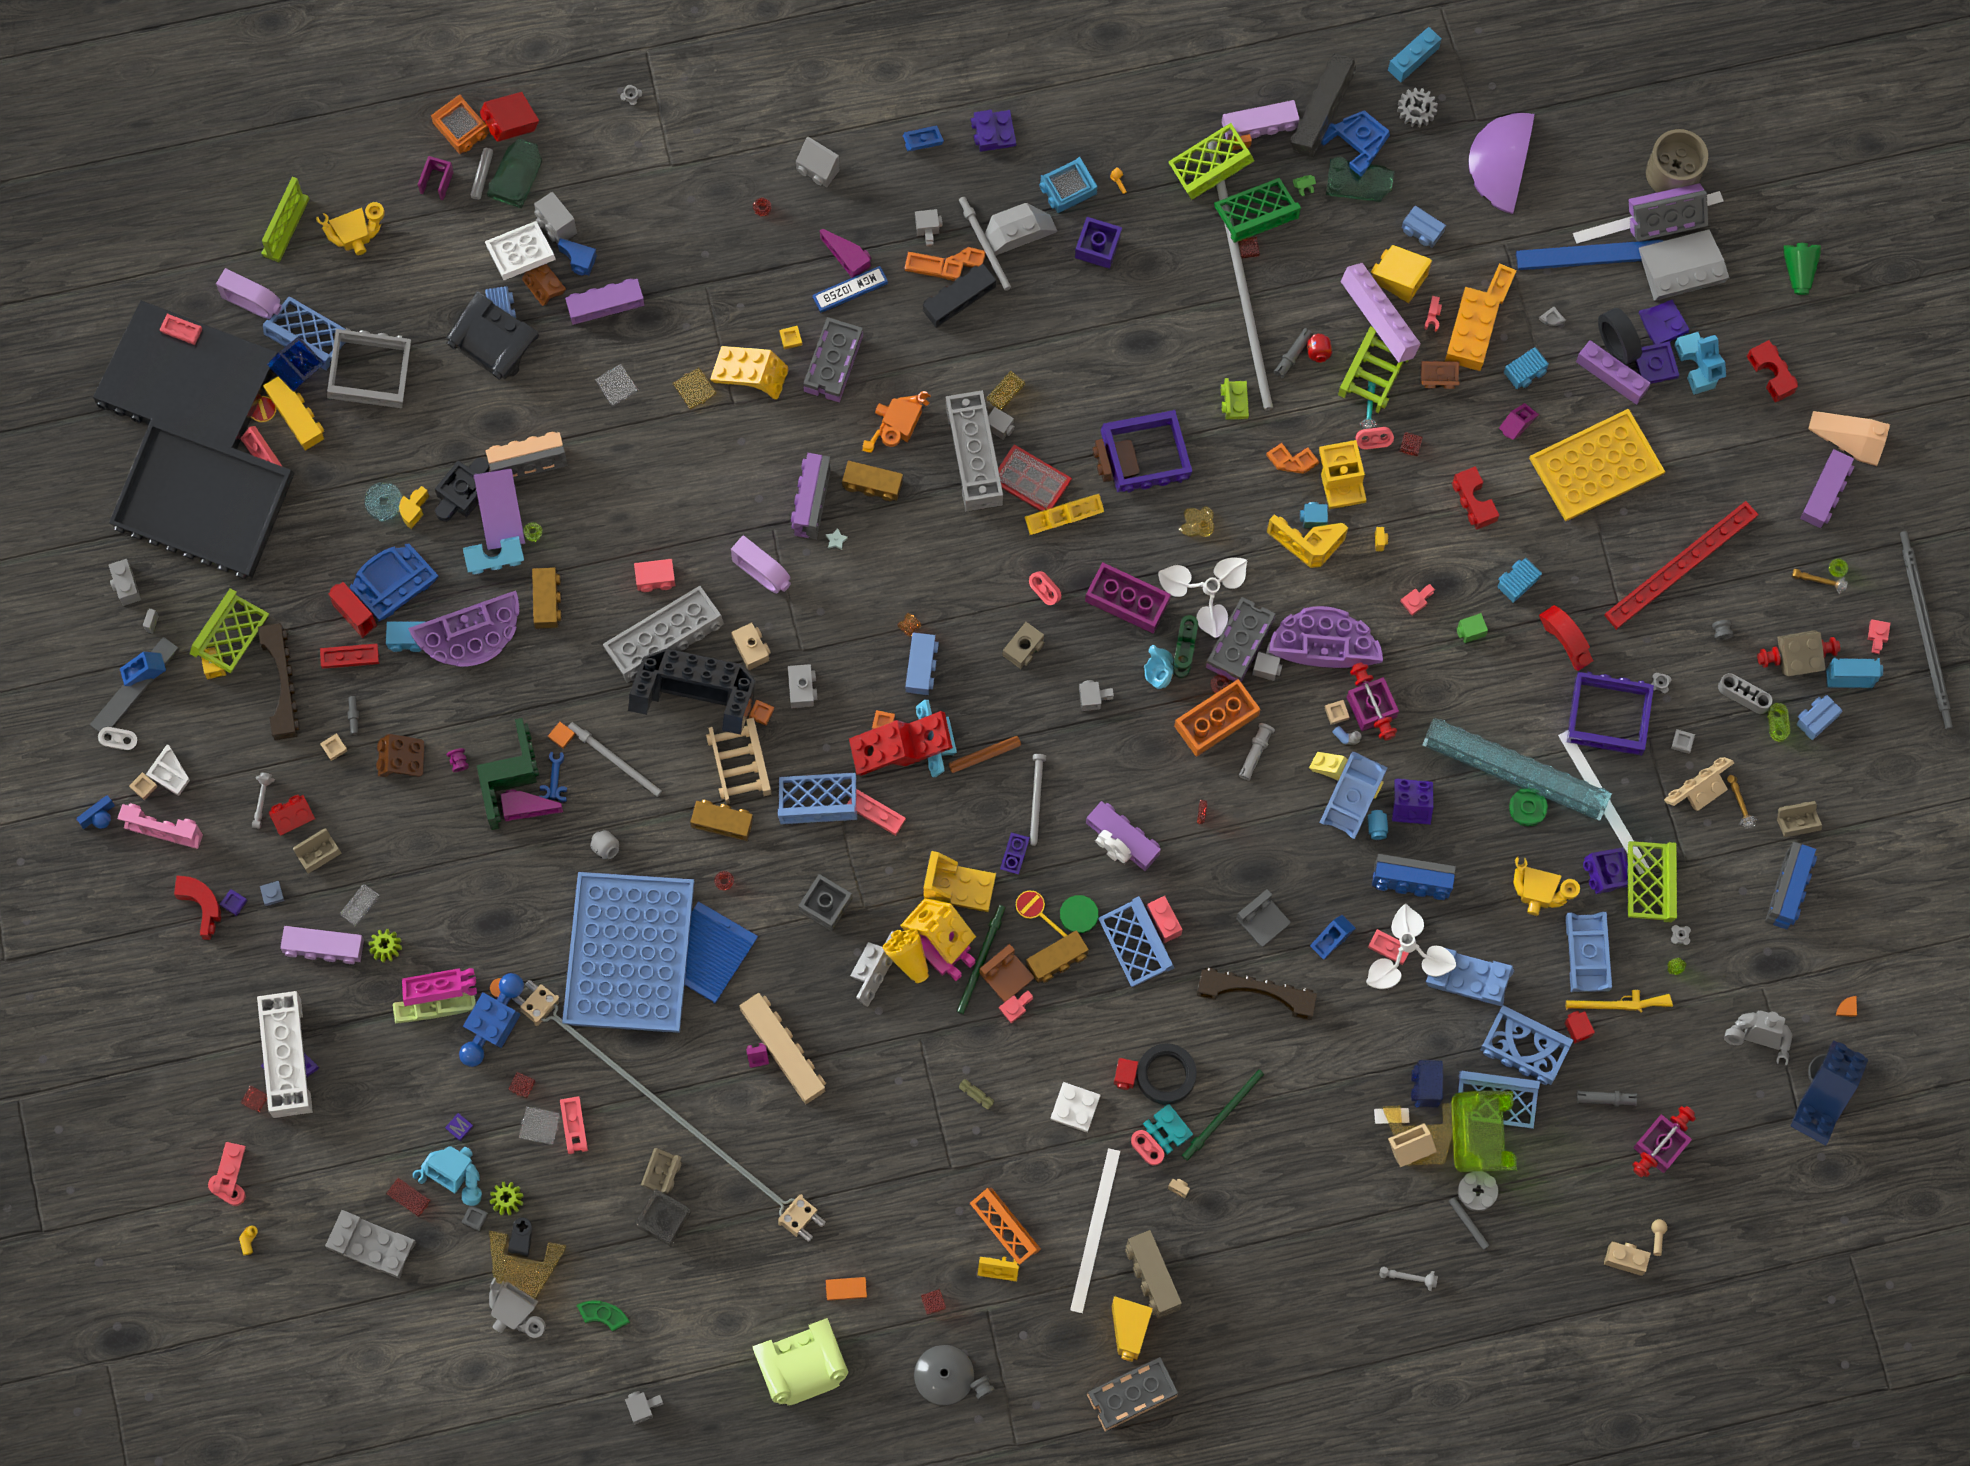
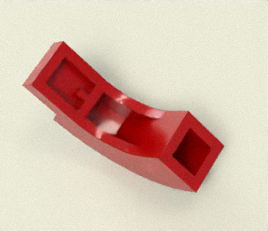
M1553 605L1539 615L1545 630L1553 634L1565 648L1575 670L1579 671L1593 662L1588 650L1590 646L1575 622L1562 609Z
M176 876L175 897L180 900L194 901L202 907L200 936L202 939L211 940V934L215 933L216 927L213 921L221 922V909L216 897L203 882L191 877Z

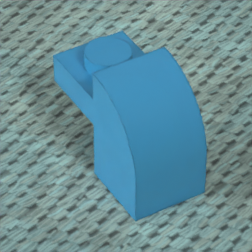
M1716 335L1698 340L1696 358L1701 372L1707 381L1711 382L1726 377L1725 361L1719 354L1718 338Z

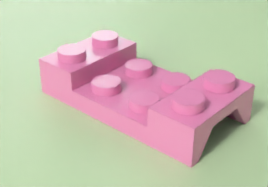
M131 803L129 806L122 804L117 818L118 820L125 821L124 829L196 849L199 848L203 836L193 820L184 819L182 821L178 819L176 826L169 821L157 822L155 818L145 816L140 806Z

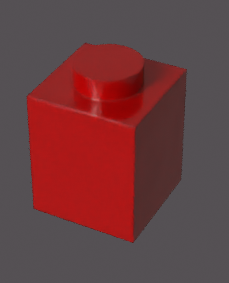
M1576 1011L1568 1015L1565 1025L1574 1044L1593 1036L1595 1032L1585 1011L1582 1013Z
M1119 1058L1114 1079V1085H1117V1088L1122 1090L1133 1089L1138 1062Z

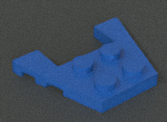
M1365 110L1344 118L1340 123L1335 125L1331 123L1325 129L1320 131L1317 129L1312 132V137L1323 146L1339 135L1356 149L1360 155L1352 160L1349 166L1359 176H1363L1390 136L1389 130Z

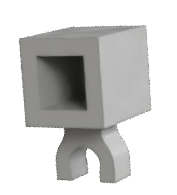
M937 209L916 211L917 236L925 235L926 246L934 245L933 234H939V227H942L941 215L938 216Z
M1269 642L1266 654L1258 652L1252 675L1274 681L1276 675L1280 676L1282 665L1279 664L1280 657L1269 653Z
M1087 680L1079 684L1082 711L1101 709V700H1113V688L1100 690L1099 682H1094L1093 680Z
M639 1391L629 1394V1398L625 1399L634 1425L653 1418L650 1409L664 1405L660 1395L647 1400L644 1392L640 1393Z

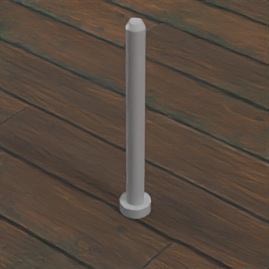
M1033 754L1035 773L1030 844L1032 846H1035L1038 842L1043 762L1046 761V755Z

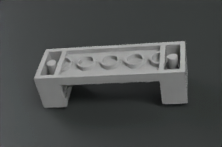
M983 390L946 396V412L949 425L951 424L959 466L965 512L1002 506L1003 492Z

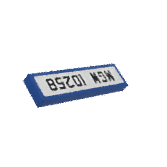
M878 266L814 294L813 299L820 313L880 288L888 284V281L881 267Z

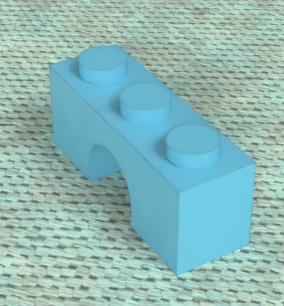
M1699 332L1677 338L1674 346L1680 361L1693 360L1698 365L1696 358L1698 340L1703 339V337H1700ZM1699 365L1698 369L1690 371L1687 377L1693 394L1714 389L1719 380L1708 382L1702 374Z
M519 536L500 540L502 550L495 557L486 555L482 544L463 548L468 572L479 574L484 572L483 569L491 568V570L501 569L502 565L510 564V566L520 565L521 561H524Z

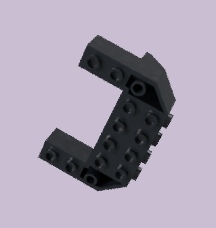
M663 649L643 657L629 694L628 711L647 715L651 702H659L662 692L725 705L722 731L741 735L745 721L750 716L754 698L755 679L741 664L671 649Z

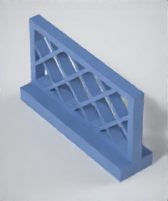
M288 297L282 304L278 315L274 314L270 320H266L263 324L264 335L324 370H327L330 366L333 350L330 354L322 351L321 347L329 345L333 347L332 333H335L336 329L346 330L291 297ZM289 304L297 307V311L287 313L286 308ZM309 314L313 320L302 322L301 315ZM299 316V323L289 324L288 317ZM286 318L287 325L279 326L275 322L277 319ZM325 323L328 325V329L318 331L316 324ZM314 325L315 332L305 333L303 326ZM301 327L302 334L294 335L290 329ZM330 334L331 341L320 342L319 335ZM317 336L318 343L310 344L306 341V338ZM340 342V349L345 342Z
M856 773L779 777L778 818L780 824L857 820ZM844 779H852V784L847 789L840 785ZM825 780H830L834 783L828 790L821 786ZM811 781L815 785L809 791L805 790L802 785L805 782ZM792 782L796 785L790 792L784 789V783ZM836 787H839L843 793L835 798L831 792ZM817 788L824 792L818 799L811 795ZM798 789L805 793L799 800L792 796ZM848 795L852 798V804L843 805L840 800ZM829 796L833 802L828 806H824L821 801ZM810 797L814 801L810 807H805L801 804ZM789 798L795 802L791 808H784V802Z
M1139 896L1132 899V902L1098 918L1131 987L1165 971L1174 969L1170 957ZM1132 907L1135 913L1132 921L1122 918L1124 911ZM1110 917L1118 919L1115 929L1107 927L1104 920ZM1121 920L1131 923L1128 933L1118 931ZM1134 925L1140 926L1143 929L1140 938L1130 935ZM1116 933L1126 936L1123 947L1115 944ZM1129 937L1139 940L1136 951L1126 948ZM1142 942L1150 944L1151 950L1149 955L1139 952ZM1125 950L1135 953L1131 964L1124 962L1122 959ZM1137 955L1147 957L1144 968L1134 965ZM1150 959L1158 961L1161 968L1156 971L1148 970L1147 967ZM1133 968L1143 971L1141 978L1135 981L1130 976Z
M1460 1071L1455 1118L1534 1128L1540 1081ZM1463 1084L1472 1085L1476 1092L1467 1098L1463 1093ZM1485 1087H1491L1496 1093L1489 1100H1486L1480 1092ZM1505 1089L1511 1090L1515 1095L1508 1103L1500 1095ZM1524 1092L1533 1093L1532 1102L1527 1106L1519 1097ZM1478 1093L1485 1103L1476 1109L1469 1100ZM1496 1096L1504 1104L1497 1111L1489 1104ZM1515 1099H1518L1524 1108L1515 1114L1508 1105ZM1468 1102L1474 1111L1468 1116L1460 1115L1461 1106ZM1487 1104L1493 1114L1488 1118H1483L1478 1110ZM1505 1107L1513 1115L1507 1121L1502 1120L1497 1114ZM1525 1109L1530 1115V1124L1522 1123L1517 1117Z

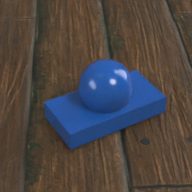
M107 795L78 816L76 820L83 829L91 823L96 828L103 829L111 821V816L107 811L115 805Z

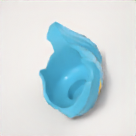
M1152 645L1149 649L1151 658L1144 665L1145 678L1155 688L1162 689L1171 682L1174 671L1172 665L1174 658L1169 651Z

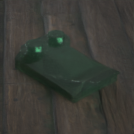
M517 138L507 148L494 178L489 183L487 197L522 209L542 163L537 144Z
M1340 156L1333 159L1330 158L1326 195L1381 202V199L1392 191L1394 171L1385 166L1370 164L1363 176H1359L1350 168L1349 163L1351 161H1347Z

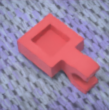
M1432 296L1428 317L1424 326L1425 330L1428 329L1429 324H1433L1435 326L1434 331H1438L1439 321L1436 319V315L1440 316L1441 312L1440 297Z
M1431 584L1427 585L1420 593L1417 589H1414L1403 597L1400 602L1413 616L1427 605L1425 599L1430 597L1435 589Z
M1877 620L1870 621L1868 640H1873L1872 653L1880 654L1883 642L1887 643L1890 623Z
M1029 991L1025 992L1019 999L1012 996L999 1009L1008 1021L1013 1023L1026 1012L1024 1006L1033 1000V996Z

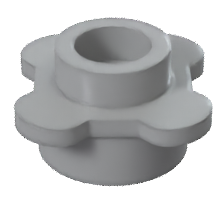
M627 85L620 98L623 101H628L630 105H636L637 99L642 96V91L637 90L632 85Z
M1654 673L1653 683H1651V685H1654L1653 691L1659 690L1662 693H1667L1671 677L1665 674Z
M1674 925L1671 929L1673 932L1671 942L1673 944L1688 945L1690 943V927Z

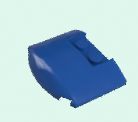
M405 544V547L395 548V546L388 548L368 560L357 572L353 585H350V589L369 611L381 621L393 615L394 611L421 591L424 592L439 576L410 544Z

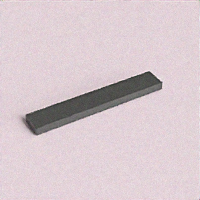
M163 637L151 652L161 653L164 665L166 666L179 651V648ZM146 679L132 686H124L123 684L91 722L90 726L98 732L105 727L114 728L154 679Z

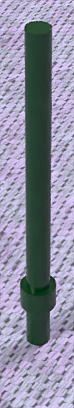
M998 905L994 918H991L988 925L990 927L956 1011L959 1014L964 1015L979 977L980 968L985 962L996 931L1001 927V919L1006 909L1002 905Z
M1258 1069L1200 1136L1192 1140L1191 1146L1182 1155L1186 1161L1204 1146V1142L1264 1076L1261 1070Z

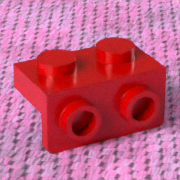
M295 795L289 799V802L283 805L282 803L276 804L269 811V815L280 836L315 819L304 795Z

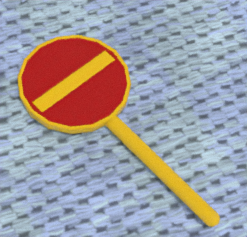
M261 397L251 417L253 420L267 422L275 416L276 407L269 397Z
M1029 890L1018 896L1016 909L1021 916L1029 919L1040 916L1063 937L1067 936L1065 932L1042 913L1045 903L1039 893Z

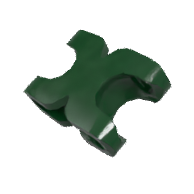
M1192 615L1184 616L1180 624L1173 664V674L1178 678H1185L1190 673L1198 629V620ZM1187 621H1191L1194 624V626L1185 623ZM1177 668L1186 670L1184 672H1180Z

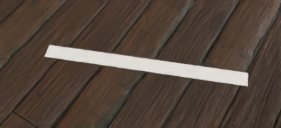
M1720 191L1707 195L1708 206L1723 202ZM1633 217L1575 232L1573 236L1576 244L1629 229L1630 218Z
M1568 730L1558 735L1628 854V842L1634 840L1578 745L1566 742ZM1633 847V853L1638 859L1641 858L1642 854L1638 847ZM1641 859L1640 861L1649 869L1645 859ZM1638 864L1635 865L1639 874L1645 872Z
M1108 1148L1071 1311L1083 1313L1120 1155L1118 1150Z

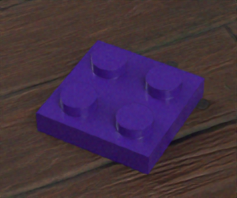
M1670 341L1642 347L1641 357L1635 360L1640 376L1651 384L1679 377Z

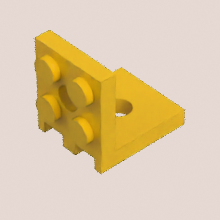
M927 898L900 925L904 931L917 928L920 935L927 936L948 964H952L976 937L952 904ZM953 931L954 938L952 941H949V934Z

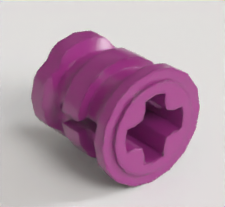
M464 748L455 749L446 754L447 757L451 758L449 761L453 765V772H460L469 768V764L466 763V755H463L465 752Z

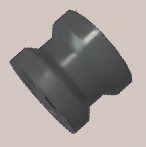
M1720 620L1712 624L1716 632L1714 635L1715 640H1726L1734 636L1730 628L1732 625L1730 620Z
M987 1375L970 1385L976 1391L978 1400L995 1390L994 1386L990 1385Z

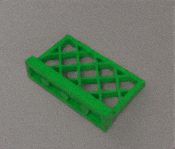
M1280 178L1214 203L1216 210L1229 229L1234 243L1298 219L1301 211L1299 203L1294 202ZM1276 185L1281 190L1280 193L1269 191L1270 187ZM1259 192L1265 194L1262 200L1253 197L1254 194ZM1267 195L1278 198L1276 204L1266 201ZM1242 198L1249 200L1247 206L1239 204L1237 201ZM1282 199L1288 201L1289 205L1284 207L1278 205V203ZM1251 201L1262 204L1260 210L1249 207ZM1229 205L1233 208L1231 212L1223 210L1221 206ZM1263 206L1274 208V210L1270 213L1262 211ZM1234 209L1245 210L1244 216L1234 214ZM1247 212L1257 214V218H1247L1246 214ZM1231 218L1240 220L1241 224L1233 227L1230 220Z

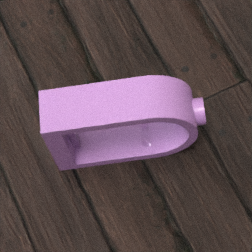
M226 268L224 269L216 283L223 299L263 318L270 319L273 314H279L282 308L281 301L273 292Z
M744 535L731 548L732 561L771 592L776 594L780 590L785 592L791 585L789 582L790 576L787 571Z

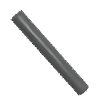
M1455 1197L1450 1199L1448 1202L1484 1250L1490 1245Z

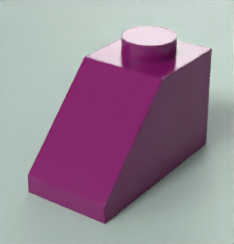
M1524 403L1510 412L1499 429L1503 431L1507 438L1514 440L1530 426L1539 414Z

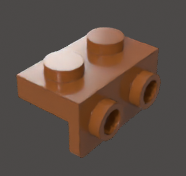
M547 264L526 271L522 277L525 285L542 306L546 305L550 298L564 294L566 290Z
M1421 361L1420 383L1425 385V388H1436V385H1444L1446 389H1455V385L1460 383L1459 362Z

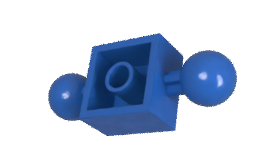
M509 973L500 979L499 990L501 993L497 1000L482 992L463 1027L476 1034L472 1042H467L460 1048L459 1058L464 1065L474 1067L483 1061L484 1050L482 1047L486 1040L500 1048L504 1045L521 1015L507 1006L511 998H516L523 992L524 982L519 975Z

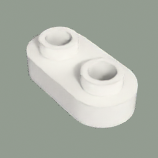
M105 727L99 732L98 741L105 747L131 750L137 744V737L132 731ZM110 734L111 740L106 741L104 735ZM128 737L131 740L130 744H125L123 739Z

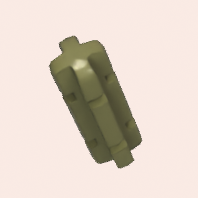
M966 1079L960 1083L959 1088L967 1092V1095L979 1104L982 1103V1106L986 1109L992 1107L994 1100L989 1096L986 1097L984 1092L976 1086H972Z

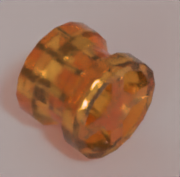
M907 613L905 619L897 624L900 630L909 637H912L915 629L921 627L918 619L910 613Z

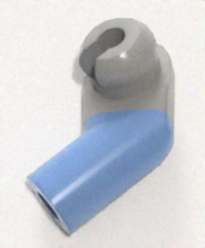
M1340 726L1333 730L1334 735L1345 745H1356L1362 738L1360 732L1346 733Z

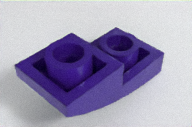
M1011 832L1001 864V870L1015 874L1020 873L1030 837Z

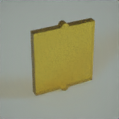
M699 367L688 374L685 373L682 378L673 382L674 387L690 410L701 403L704 404L707 399L716 395L715 390Z

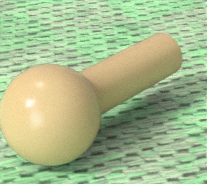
M1658 1219L1651 1226L1652 1231L1655 1233V1256L1662 1255L1663 1234L1667 1231L1666 1222Z

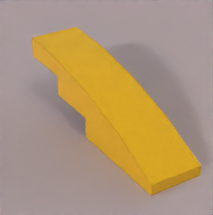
M1095 494L1025 516L1029 533L1032 535L1102 513L1104 508L1100 495Z

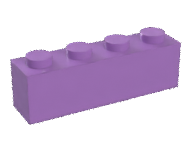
M626 279L623 283L608 284L604 288L589 289L585 293H574L565 298L572 325L644 306L638 279Z
M1591 340L1585 345L1576 360V363L1636 405L1646 394L1651 384Z
M1833 449L1800 519L1819 528L1824 523L1828 524L1832 513L1829 511L1831 507L1835 508L1839 501L1837 494L1839 491L1843 492L1847 484L1844 479L1846 475L1850 476L1854 469V466L1851 465L1854 458Z
M1101 801L1086 818V824L1098 834L1106 830L1113 834L1111 838L1115 840L1117 838L1120 839L1131 851L1130 855L1132 856L1130 860L1146 871L1160 855L1161 849L1159 844L1153 839L1149 840L1144 836L1145 833L1140 828H1134L1130 825V821L1125 816H1119L1115 813V809L1109 803L1104 804Z

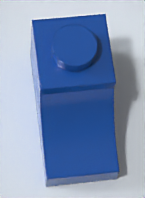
M560 238L558 243L559 252L565 254L571 260L572 271L578 275L585 274L589 276L597 257L596 249Z
M144 651L121 667L120 671L124 686H132L146 679H155L165 672L166 668L161 653Z
M1341 915L1326 927L1310 947L1324 960L1356 928Z

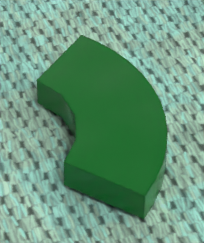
M596 1300L586 1301L577 1305L586 1324L601 1322L614 1332L630 1323L628 1317L612 1304Z

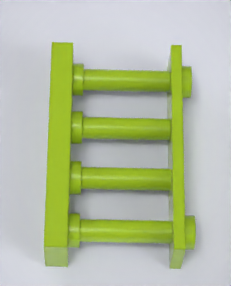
M1370 326L1340 386L1338 395L1345 398L1347 392H1353L1377 403L1375 412L1379 414L1381 408L1385 409L1389 401L1387 396L1404 361L1399 362L1395 366L1370 355L1371 352H1368L1370 346H1376L1391 353L1386 344L1376 336V330ZM1368 361L1392 372L1390 380L1386 381L1362 370L1363 368L1360 367L1362 362L1366 363ZM1361 377L1384 387L1385 390L1380 397L1356 386L1353 382L1354 378Z

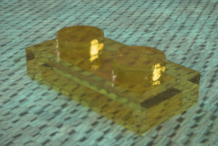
M1010 371L987 396V401L1002 411L1025 385V382Z

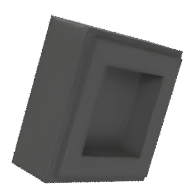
M469 1206L461 1223L480 1232L488 1213L477 1207Z

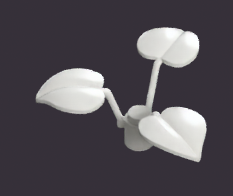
M1227 558L1220 561L1214 568V575L1219 579L1212 577L1207 579L1205 583L1189 584L1191 574L1186 567L1180 565L1160 570L1158 573L1159 581L1163 589L1174 597L1184 596L1187 592V587H1203L1204 593L1210 595L1209 607H1202L1197 613L1198 626L1204 632L1217 638L1222 634L1227 625L1228 614L1224 606H1213L1214 594L1219 590L1221 582L1228 589H1235L1241 586L1246 576L1247 560Z
M1404 904L1398 910L1392 922L1393 935L1399 939L1401 945L1396 963L1393 965V962L1389 959H1378L1369 969L1366 981L1371 987L1388 989L1398 984L1401 979V972L1396 968L1399 966L1403 951L1409 953L1417 950L1425 958L1422 961L1424 972L1433 977L1442 976L1456 967L1455 959L1447 949L1441 946H1431L1426 955L1419 948L1415 937L1423 931L1424 922L1422 917L1407 904Z

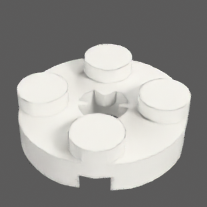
M1103 830L1095 842L1108 851L1107 855L1112 860L1116 861L1118 859L1122 863L1127 862L1132 856L1130 855L1131 851L1120 839L1117 838L1115 840L1111 838L1112 833Z

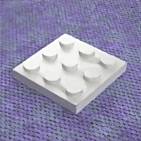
M537 221L485 241L486 247L503 280L556 260Z

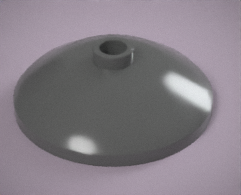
M939 1345L928 1349L921 1355L915 1366L914 1380L919 1393L929 1402L943 1406L952 1405L961 1401L970 1392V1385L974 1382V1369L969 1357L962 1350L950 1345ZM942 1370H947L948 1375L944 1377L940 1374V1372Z

